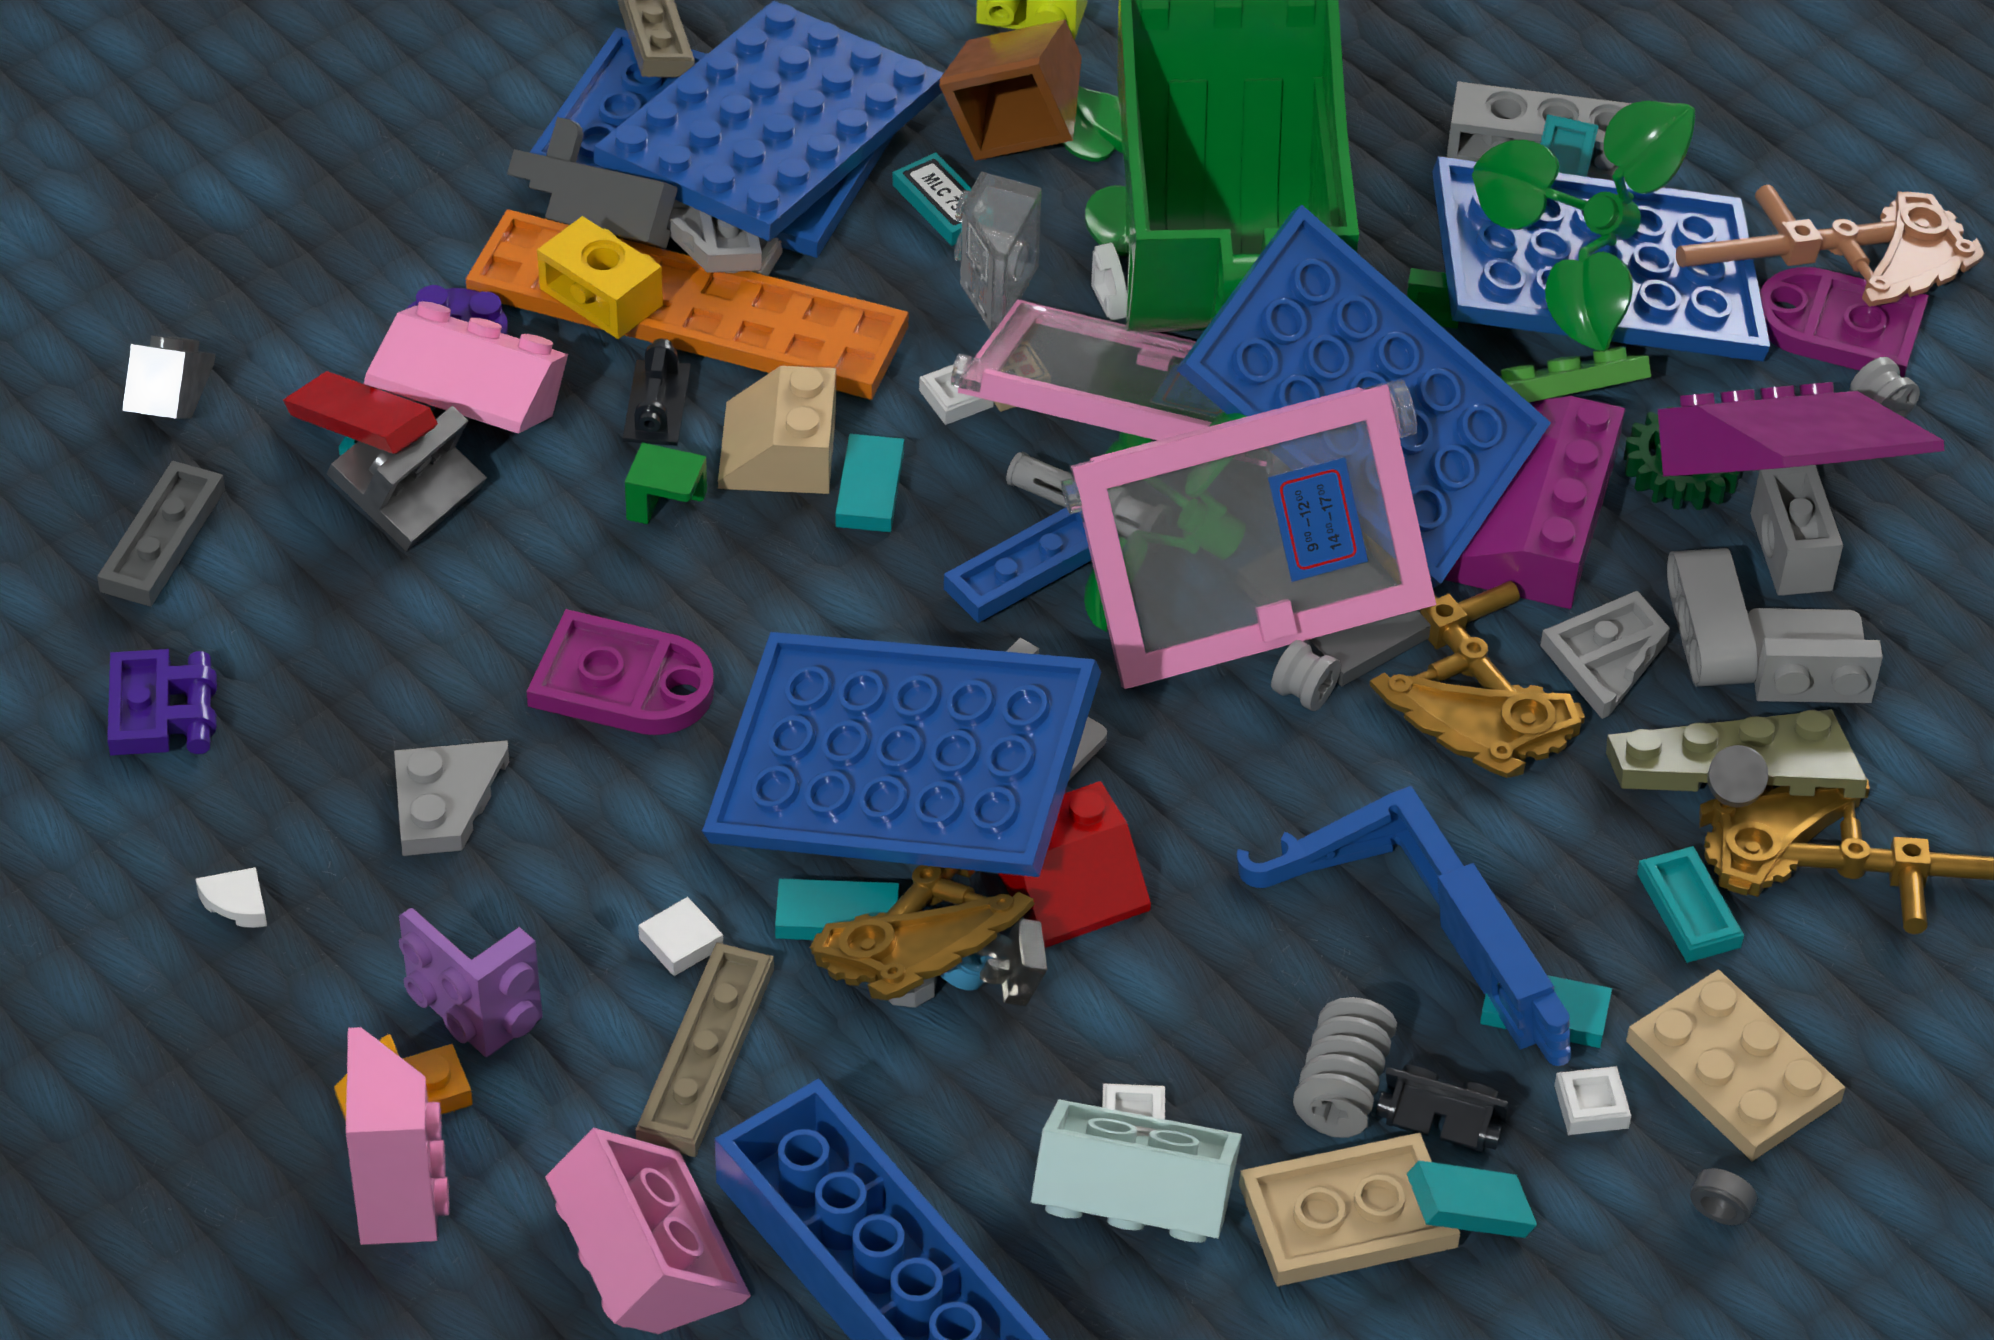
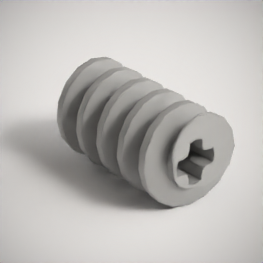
M1349 997L1339 998L1327 1003L1320 1011L1318 1025L1314 1030L1312 1044L1308 1049L1305 1066L1301 1070L1299 1085L1295 1089L1293 1099L1297 1114L1307 1125L1318 1132L1332 1137H1351L1360 1134L1367 1127L1368 1117L1366 1115L1372 1111L1373 1095L1378 1091L1379 1076L1384 1072L1385 1057L1390 1052L1391 1038L1395 1035L1397 1027L1394 1015L1383 1005L1368 999Z

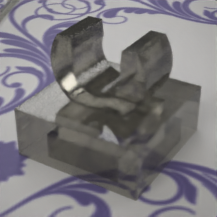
M1019 919L1008 937L997 933L996 939L977 952V955L995 958L986 961L980 972V979L989 984H1001L1003 1003L1027 1006L1048 970L1041 922Z

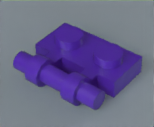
M169 649L110 652L107 739L110 756L169 752L170 734L185 735L187 737V749L191 753L203 754L208 752L210 749V737L216 732V712L211 708V697L215 695L217 690V674L211 668V657L208 653L203 651L193 652L188 656V665L171 666ZM184 694L187 697V705L170 706V695Z

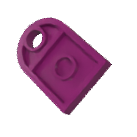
M1796 267L1783 270L1769 278L1760 291L1769 341L1777 347L1796 355L1859 371L1872 360L1879 357H1888L1899 366L1901 377H1905L1929 295L1919 294L1909 297L1907 293L1896 302L1869 307L1862 299L1867 284L1865 279L1814 267ZM1787 302L1796 308L1784 309L1776 306L1774 303Z
M565 609L527 689L528 707L648 735L669 734L691 726L709 709L714 695L713 667L706 653L698 645L681 636ZM684 684L691 685L697 689L689 695H676L669 691L677 685Z

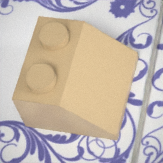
M779 366L726 402L718 489L829 494L836 420V368Z

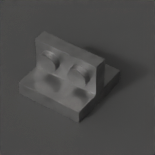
M453 405L436 419L438 424L434 429L398 453L392 454L358 441L336 459L327 471V475L405 551H408L477 492L487 478L455 447L468 420Z

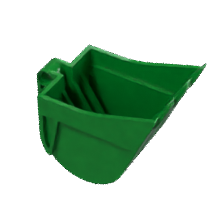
M1119 0L1117 86L1126 179L1128 271L1126 331H1204L1291 212L1301 204L1357 252L1359 229L1347 133L1339 1Z

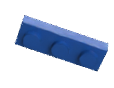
M1076 501L944 574V590L979 623L1088 563L1092 559L1083 525L1084 518L1081 503Z

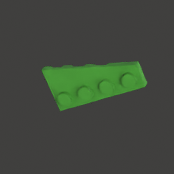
M1626 347L1608 348L1607 351H1593L1594 360L1581 362L1580 356L1555 358L1547 361L1548 368L1534 370V365L1502 369V376L1499 377L1527 402H1533L1650 378L1651 371L1649 356H1627Z

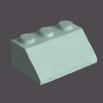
M1058 1099L1042 1131L1031 1203L1046 1205V1212L1063 1218H1080L1083 1213L1108 1217V1224L1125 1230H1142L1145 1225L1170 1229L1169 1234L1172 1237L1188 1242H1204L1207 1240V1236L1218 1238L1225 1219L1242 1134ZM1135 1126L1157 1130L1151 1131L1149 1136H1136L1137 1128Z

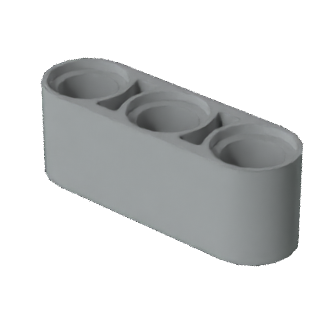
M1728 548L1671 551L1667 561L1668 589L1694 685L1696 687L1754 683L1758 670L1757 648L1730 550Z

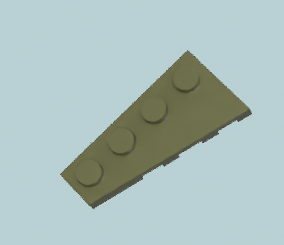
M1832 709L1822 711L1807 710L1796 714L1769 717L1754 716L1742 720L1707 724L1693 723L1688 726L1654 730L1639 729L1627 733L1607 735L1606 754L1622 789L1698 792L1702 783H1708L1707 774L1715 755L1726 747L1742 745L1754 749L1765 760L1768 768L1767 785L1789 786V795L1814 796L1815 787L1843 788L1844 798H1865L1867 778Z

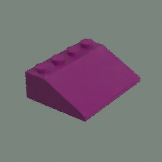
M1833 382L1800 385V396H1795L1794 385L1760 388V400H1755L1754 389L1720 392L1721 403L1717 404L1714 401V393L1680 396L1681 407L1658 409L1663 476L1779 469L1945 451L1943 439L1858 391L1834 393Z
M1574 396L1528 402L1547 418L1551 424L1444 580L1486 590L1512 581L1519 591L1520 598L1572 609L1617 457L1625 408Z

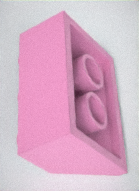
M419 302L418 306H413L397 313L366 372L364 380L366 385L444 410H448L453 405L465 417L519 434L553 416L568 354L553 350V342L546 338L522 334L519 339L501 333L502 326L493 321L470 318L469 322L450 317L451 310L445 306L432 302Z
M348 1028L346 1138L360 1244L437 1241V1216L449 1215L448 1177H445L444 1140H441L440 1102H428L426 1079L423 1074L363 1028Z
M593 1128L545 1176L557 1201L556 1210L567 1223L579 1248V1259L590 1272L602 1297V1308L614 1324L660 1334L741 1305L751 1296L680 1151Z

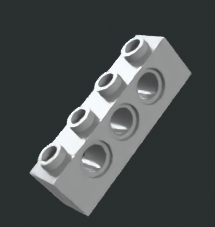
M1457 81L1447 158L1477 162L1489 149L1507 141L1530 140L1540 144L1546 117L1549 114L1599 125L1587 177L1613 180L1612 175L1618 166L1611 163L1605 156L1603 148L1604 136L1613 116L1631 103Z

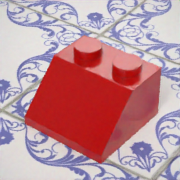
M1101 781L1064 794L1039 877L997 873L1011 897L1020 892L1034 899L1035 905L1023 917L1042 949L1148 912L1151 909V901L1128 824Z

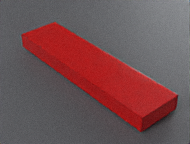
M328 371L283 399L291 416L392 454L398 453L434 429L438 424L431 408Z

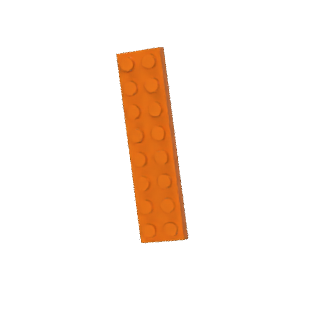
M507 209L466 277V289L478 292H492L499 296L502 304L601 329L539 288L537 249L569 225ZM618 238L638 252L649 255L662 267L663 306L627 332L625 336L652 343L657 339H667L672 342L675 349L767 373L772 372L779 366L836 368V391L872 400L908 329L909 312L751 271L707 273L691 256Z

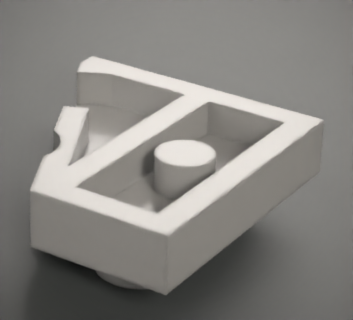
M674 200L667 225V230L671 231L670 237L707 273H738L741 271L761 270L762 251L759 237Z
M1635 591L1543 630L1540 646L1601 719L1612 713L1666 645L1670 628L1638 591Z
M508 741L394 750L402 855L462 851L473 831V820L484 811L491 797L490 786L500 769L505 770L509 764Z

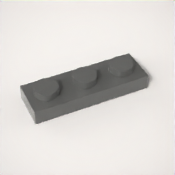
M172 460L98 574L99 591L152 607L225 491L223 474Z

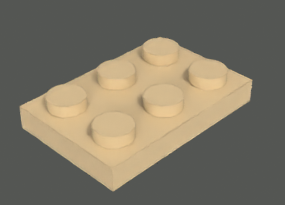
M1719 969L1632 1024L1628 1029L1626 1042L1751 1161H1754L1842 1102L1845 1086Z
M1420 1133L1240 1171L1239 1186L1276 1287L1458 1248L1459 1229L1426 1225L1407 1177V1172L1418 1160L1432 1162Z

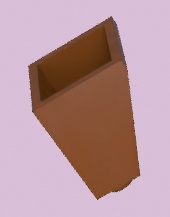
M1065 19L968 40L941 76L939 86L975 161L1073 141L1082 56Z

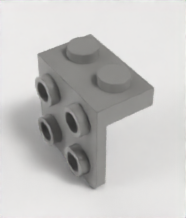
M1755 608L1749 611L1748 617L1758 657L1757 678L1754 682L1757 701L1872 703L1883 658L1880 640L1864 639L1861 616L1856 611Z

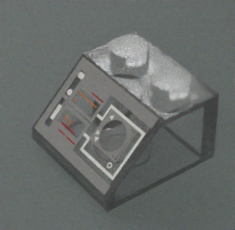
M981 172L971 191L964 190L957 203L955 219L962 223V228L956 243L954 258L957 261H961L960 285L991 333H993L1015 302L1021 300L1038 268L1042 188Z

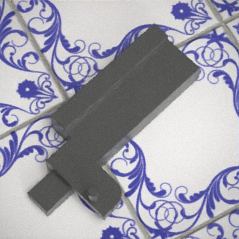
M557 117L546 156L514 149L507 175L530 181L529 188L551 195L545 219L571 225L583 216L602 229L610 230L618 238L666 249L671 233L670 230H667V225L678 187L661 181L576 163L583 139V130L579 123L570 119Z

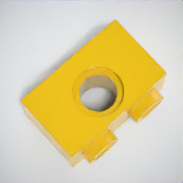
M583 216L537 249L539 288L617 339H620L663 306L662 267L649 255L638 252L618 239L610 230L602 229Z

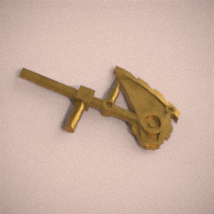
M1362 531L1365 547L1397 585L1402 584L1397 560ZM1512 581L1505 582L1459 603L1450 594L1437 598L1434 594L1436 605L1419 610L1431 625L1428 640L1436 650L1448 645L1455 654L1430 664L1427 671L1413 677L1397 674L1390 678L1384 672L1370 680L1369 685L1391 708L1404 713V718L1419 731L1436 737V742L1451 752L1472 758V763L1505 778L1524 774L1526 762L1521 760H1525L1526 757L1531 756L1535 760L1549 758L1550 752L1560 753L1566 748V740H1571V738L1579 735L1581 724L1585 720L1580 703H1574L1571 694L1545 693L1543 687L1530 685L1528 688H1522L1520 685H1511L1487 657L1488 646L1486 642L1478 637H1470L1465 631L1467 623L1519 601V591ZM1462 673L1466 676L1475 677L1483 688L1445 684L1440 681Z
M1867 779V786H1866L1865 798H1868V794H1869V790H1870L1868 779ZM1773 785L1765 787L1759 799L1744 807H1731L1717 799L1700 804V828L1708 824L1713 826L1712 832H1708L1705 838V859L1708 864L1715 865L1714 872L1719 875L1720 887L1745 896L1749 894L1758 897L1764 888L1772 887L1774 881L1785 882L1791 877V870L1796 871L1797 866L1837 869L1840 875L1849 879L1861 878L1866 871L1889 873L1890 886L1900 887L1903 928L1910 934H1919L1927 928L1924 888L1928 876L1994 880V857L1929 852L1928 839L1893 837L1891 849L1870 848L1862 840L1861 822L1856 819L1855 808L1859 806L1861 798H1844L1843 788L1815 787L1814 796L1789 795V786H1780L1773 789ZM1844 816V820L1840 823L1841 846L1807 843L1824 828Z
M921 865L912 873L914 884L887 913H879L873 917L867 913L856 916L854 921L827 923L822 932L816 934L810 949L812 954H814L817 966L827 969L829 976L836 981L845 979L846 984L859 986L862 982L870 983L867 985L871 999L890 1000L892 998H900L905 996L910 990L924 984L923 980L944 974L963 962L962 958L982 950L997 938V933L1014 925L1035 905L1034 899L1020 892H1017L1013 897L1008 894L985 897L976 894L972 887L950 880L955 874L970 878L975 871ZM943 900L956 904L955 906L922 911L926 905H935Z

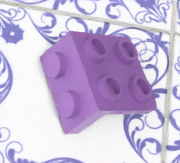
M410 908L399 916L402 937L399 939V946L404 955L406 968L405 988L410 997L420 1007L426 1008L430 1006L443 1018L447 1029L456 1040L461 1043L468 1041L487 1058L513 1038L522 1037L527 1034L537 1021L543 1018L536 942L520 927L471 960L414 909Z

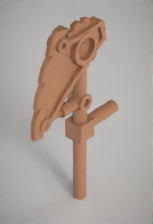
M1771 185L1760 187L1755 194V198L1779 232L1778 234L1678 246L1676 249V261L1680 267L1781 256L1787 266L1815 263L1819 251L1829 250L1833 254L1844 256L1852 269L1862 274L1867 282L1862 299L1869 307L1896 302L1907 293L1909 297L1925 293L1934 283L1941 286L1952 281L1959 269L1963 273L1980 262L1984 256L1978 239L1976 238L1973 242L1963 239L1964 230L1962 224L1955 222L1957 217L1953 213L1943 210L1933 194L1897 192L1895 201L1891 202L1889 207L1885 206L1880 216L1881 221L1878 223L1856 225L1850 220L1838 219L1833 222L1832 228L1817 230L1810 219L1796 221ZM1890 242L1884 258L1873 272L1868 266L1870 260L1860 246Z

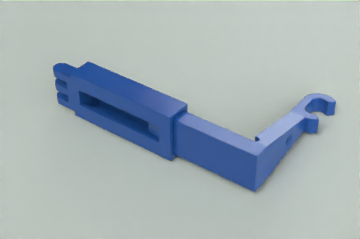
M1412 786L1390 793L1299 840L1293 835L1284 832L1281 838L1282 856L1270 861L1254 863L1249 859L1248 851L1237 850L1238 872L1242 881L1255 888H1266L1307 872L1393 852V845H1400L1439 905L1442 929L1485 995L1487 993L1499 1014V1018L1519 1049L1537 1044L1550 1064L1562 1066L1570 1061V1016L1555 993L1554 985L1474 863L1463 866Z

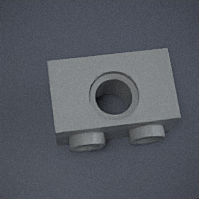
M1816 465L1760 470L1750 514L1777 595L1832 591L1843 543Z

